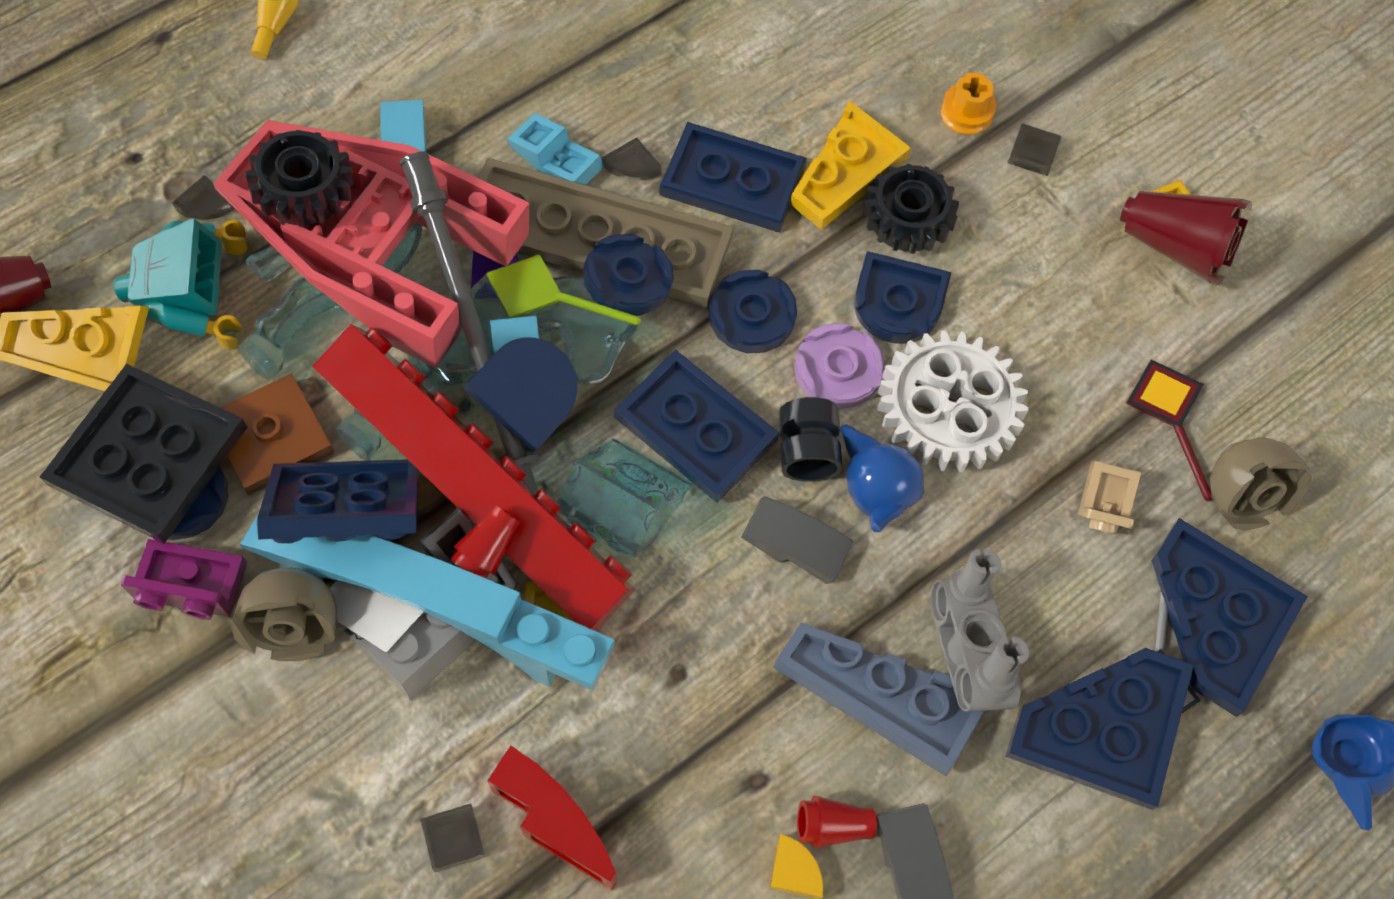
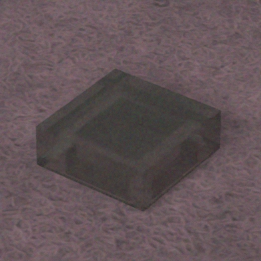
M1022 123L1008 164L1048 176L1062 136Z
M471 803L420 819L434 873L486 857Z

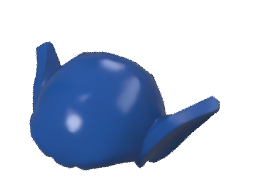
M848 424L842 425L840 431L847 453L851 458L846 470L848 492L856 507L863 514L870 517L871 529L874 532H881L893 519L903 514L905 509L913 506L922 498L924 494L922 468L918 460L907 449L893 444H881L876 439L856 430Z
M1334 715L1326 719L1321 725L1313 741L1311 753L1315 763L1334 782L1339 796L1353 814L1360 829L1369 831L1372 828L1373 796L1387 794L1394 787V721L1379 719L1371 715Z

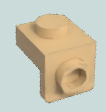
M1091 461L1078 515L1090 518L1089 528L1112 534H1117L1119 526L1132 529L1135 520L1131 519L1130 515L1142 472Z

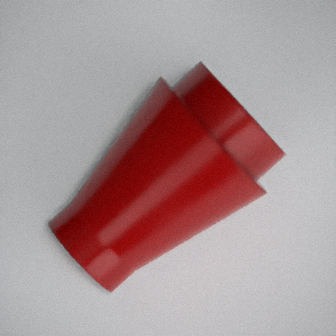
M496 505L490 514L454 545L457 551L450 560L459 568L483 578H487L489 574L495 575L513 533L521 522Z
M816 795L811 800H802L799 804L797 812L798 838L801 843H810L814 849L862 839L873 840L876 835L877 818L873 808H863Z

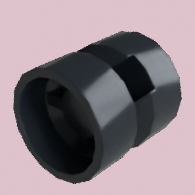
M804 397L791 400L782 405L779 410L780 437L784 441L781 443L780 448L781 472L783 475L796 481L816 482L830 479L841 473L843 467L841 443L836 438L840 434L839 407L837 404L825 398Z

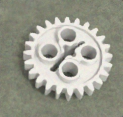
M946 330L941 332L938 342H934L932 337L926 333L923 335L920 347L915 342L908 341L904 353L896 351L891 362L892 365H886L882 376L884 380L881 381L878 389V394L883 396L880 398L878 411L887 413L882 426L883 428H897L891 440L893 443L906 440L909 443L907 450L911 454L917 450L922 452L921 465L923 466L927 465L932 457L938 459L940 471L946 469L949 461H955L959 472H964L968 460H971L978 469H982L987 459L986 456L996 462L999 460L1003 449L1009 451L1016 440L1014 436H1019L1025 425L1021 420H1024L1029 407L1022 403L1028 394V390L1016 388L1023 375L1022 373L1008 374L1013 360L1008 358L998 361L996 359L999 351L998 346L991 348L987 352L983 350L982 337H978L971 345L966 343V335L962 331L956 341H950ZM932 370H941L948 377L937 376ZM974 388H983L986 391H988L990 395H982L978 393ZM914 406H925L932 413H920ZM957 424H966L970 426L974 430V432H964L961 429H959Z

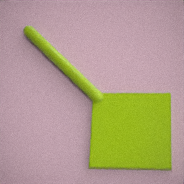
M540 254L487 273V277L509 318H517L561 301L633 325L641 323V319L638 316L560 292Z

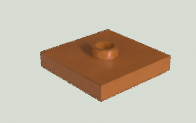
M292 373L220 407L241 417L248 426L228 454V458L248 495L267 486L273 464L313 463L334 452Z

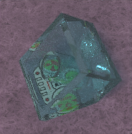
M613 438L574 461L557 500L562 507L559 513L566 516L570 524L576 521L586 530L606 540L608 546L614 551L631 555L635 558L655 541L688 493L692 483Z

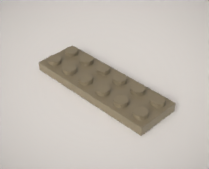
M487 157L478 178L529 202V236L517 253L530 257L540 254L544 261L583 272L588 254L601 239L616 234L636 235L645 238L643 243L649 244L653 248L654 244H656L665 252L672 263L674 279L668 297L707 308L730 246L734 227Z

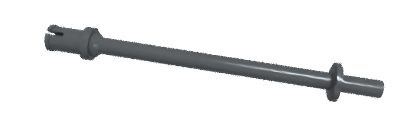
M426 151L412 153L399 161L413 197L409 202L412 211L418 213L426 220L452 299L458 303L459 319L478 371L492 354L443 215L448 198L445 190L439 189L429 161V154ZM494 418L506 455L527 473L523 481L536 493L538 488L530 465L540 461L539 455L534 453L526 455L522 442Z

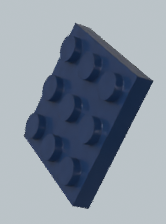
M408 459L273 464L257 518L258 540L273 539L277 543L289 544L309 537H325L330 541H346L357 535H377L382 539H398L407 533H416L419 470Z

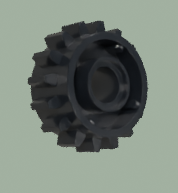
M296 130L276 134L266 143L262 142L260 144V150L257 155H250L249 157L251 170H247L245 175L253 204H260L262 214L265 217L273 215L279 220V224L285 225L288 223L305 227V225L324 223L334 213L339 214L341 212L340 206L342 201H350L351 199L350 186L354 185L352 167H350L349 155L347 152L339 153L338 142L336 140L328 141L319 132L313 133Z
M911 164L897 168L891 166L885 176L877 174L874 185L867 188L863 216L869 217L867 229L876 233L879 243L884 242L892 247L894 251H909L910 254H915L916 251L926 249L929 252L933 250L936 241L944 243L947 240L949 231L954 229L958 218L956 213L959 207V201L952 199L955 189L953 186L947 185L942 174H937L930 170L929 167Z

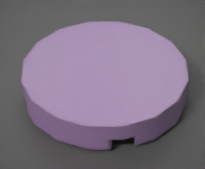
M844 323L824 324L810 331L799 346L794 362L796 381L808 397L829 399L835 402L839 408L855 407L869 400L879 388L885 369L882 351L873 337L864 331L861 334L859 331L853 330V326Z

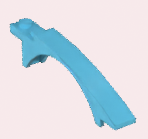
M257 515L240 543L242 548L279 563L286 568H298L316 577L355 584L419 609L480 641L518 666L536 682L548 687L551 686L555 676L558 675L593 691L615 646L614 639L522 600L520 592L442 560L373 535H357L346 541H330L325 537H309L289 544L277 543L273 539L258 540Z

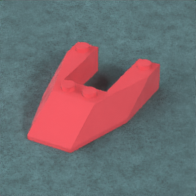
M267 120L214 182L215 189L309 283L368 328L373 327L380 332L394 348L437 368L460 335L458 303L383 267L384 263L415 222L428 228L425 218L412 211L409 201L413 197L404 170L399 162L403 157L421 151L410 145ZM296 130L313 133L319 132L328 141L336 140L338 142L339 153H348L350 167H352L354 185L350 186V201H342L339 214L334 213L321 224L305 225V227L288 223L282 225L279 224V220L273 215L265 217L262 214L260 204H253L245 175L247 170H251L249 157L250 155L258 154L262 142L266 143L279 133ZM429 155V161L439 189L445 190L448 198L443 215L452 240L504 266H508L529 236V202Z

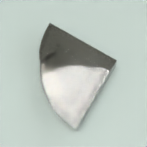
M637 137L602 157L604 168L618 177L624 175L648 180L661 175L660 163Z
M205 175L172 202L179 214L198 220L219 218L235 210L215 189L214 182Z

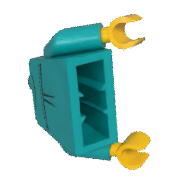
M195 218L187 221L170 222L157 235L134 246L132 249L130 273L119 276L114 280L113 285L116 296L124 303L130 302L135 306H150L147 318L157 324L200 337H204L205 333L215 335L218 345L223 349L233 350L238 348V339L233 336H225L222 333L226 330L242 332L240 322L231 315L221 316L216 321L208 320V318L217 314L222 244L224 250L231 255L244 254L247 251L244 225L238 220H228L223 223L221 228H215L214 223H201Z

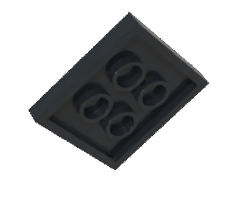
M126 363L40 475V478L47 486L165 544L248 426L241 417Z

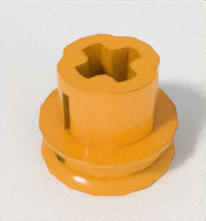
M976 72L967 73L964 77L959 78L957 84L951 86L944 97L941 116L945 124L956 133L964 135H976L986 131L992 124L997 108L996 99L993 95V83L985 75Z

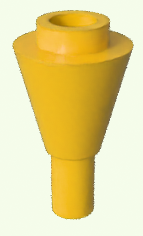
M258 0V32L251 49V54L254 57L263 60L267 59L274 37L279 34L299 6L298 0Z

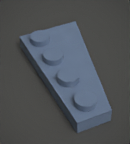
M803 623L799 625L773 667L945 776L952 769L984 712H965L959 707L950 675L934 670L933 674L906 665V659L887 653L886 657L863 650L860 643Z

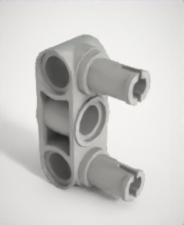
M980 549L972 551L963 569L952 574L949 579L936 580L931 588V609L943 649V657L948 667L959 707L965 712L1005 710L1017 707L1021 694L1018 671L1027 662L1030 655L1027 644L1021 638L1011 636L1008 641L1006 637V630L1002 624L990 586L993 577L1001 568V560L990 549H983L982 553H980Z

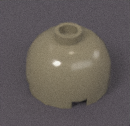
M1266 437L1236 442L1224 449L1210 475L1211 498L1217 509L1233 528L1245 531L1261 528L1270 524L1267 519L1263 518L1264 516L1270 515L1276 510H1279L1284 516L1303 499L1312 482V476L1306 471V469L1310 468L1292 448L1283 442Z
M278 568L260 573L243 588L234 611L231 629L234 639L251 653L255 654L256 646L272 651L270 658L272 660L303 661L320 656L325 652L326 643L329 641L333 643L337 627V608L330 588L320 578L298 568Z

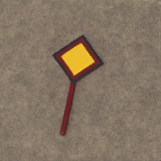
M1151 359L1126 404L1173 426L1205 501L1210 502L1213 500L1210 487L1182 425L1204 384Z

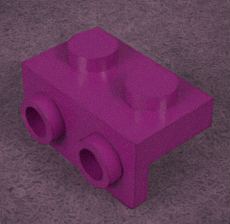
M148 539L135 577L124 575L121 586L134 598L133 603L145 609L163 611L166 605L182 608V613L202 620H211L213 614L230 617L248 562L240 555L169 542L163 544L157 540Z

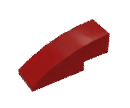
M510 745L487 780L491 791L527 813V816L520 825L524 837L612 890L617 882L616 871L603 842L585 813L566 790L540 765Z

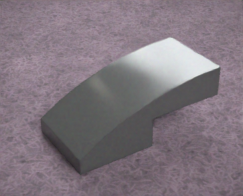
M766 496L760 499L741 538L778 562L788 559L825 584L835 581L854 542L841 532L816 518Z
M921 803L876 814L886 866L892 872L897 899H954L944 856L927 804Z

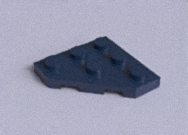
M1178 518L1151 561L1167 606L1183 661L1194 665L1190 678L1192 689L1235 717H1238L1245 711L1308 596Z
M1144 648L1119 662L1082 677L1045 697H1040L1027 703L1018 711L1005 757L1153 810L1159 806L1194 665Z

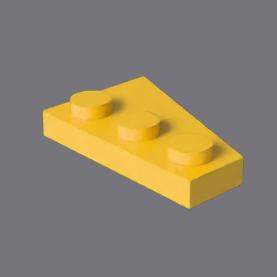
M849 100L843 110L842 118L837 126L833 127L828 134L826 144L817 158L813 159L792 193L791 206L822 230L866 194L868 186L874 185L877 174L885 176L889 171V167L894 166L897 168L908 160L911 147Z
M150 306L1 313L0 360L106 391L126 363L133 367L135 366Z

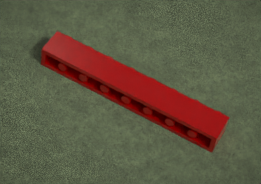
M350 324L312 367L458 509H461L475 525L479 524L490 514L496 505L518 519L521 523L515 529L505 554L576 623L597 632L636 590L627 581L632 576L631 572L612 555L605 560L592 548L597 540L578 522L575 521L571 526L568 525L557 514L562 509L560 504L541 488L535 493L523 481L527 473L507 455L502 460L489 449L493 443L492 439L474 423L466 427L455 416L460 409L440 391L433 395L421 384L426 379L425 375L405 358L399 363L388 352L393 345L373 327L365 331Z

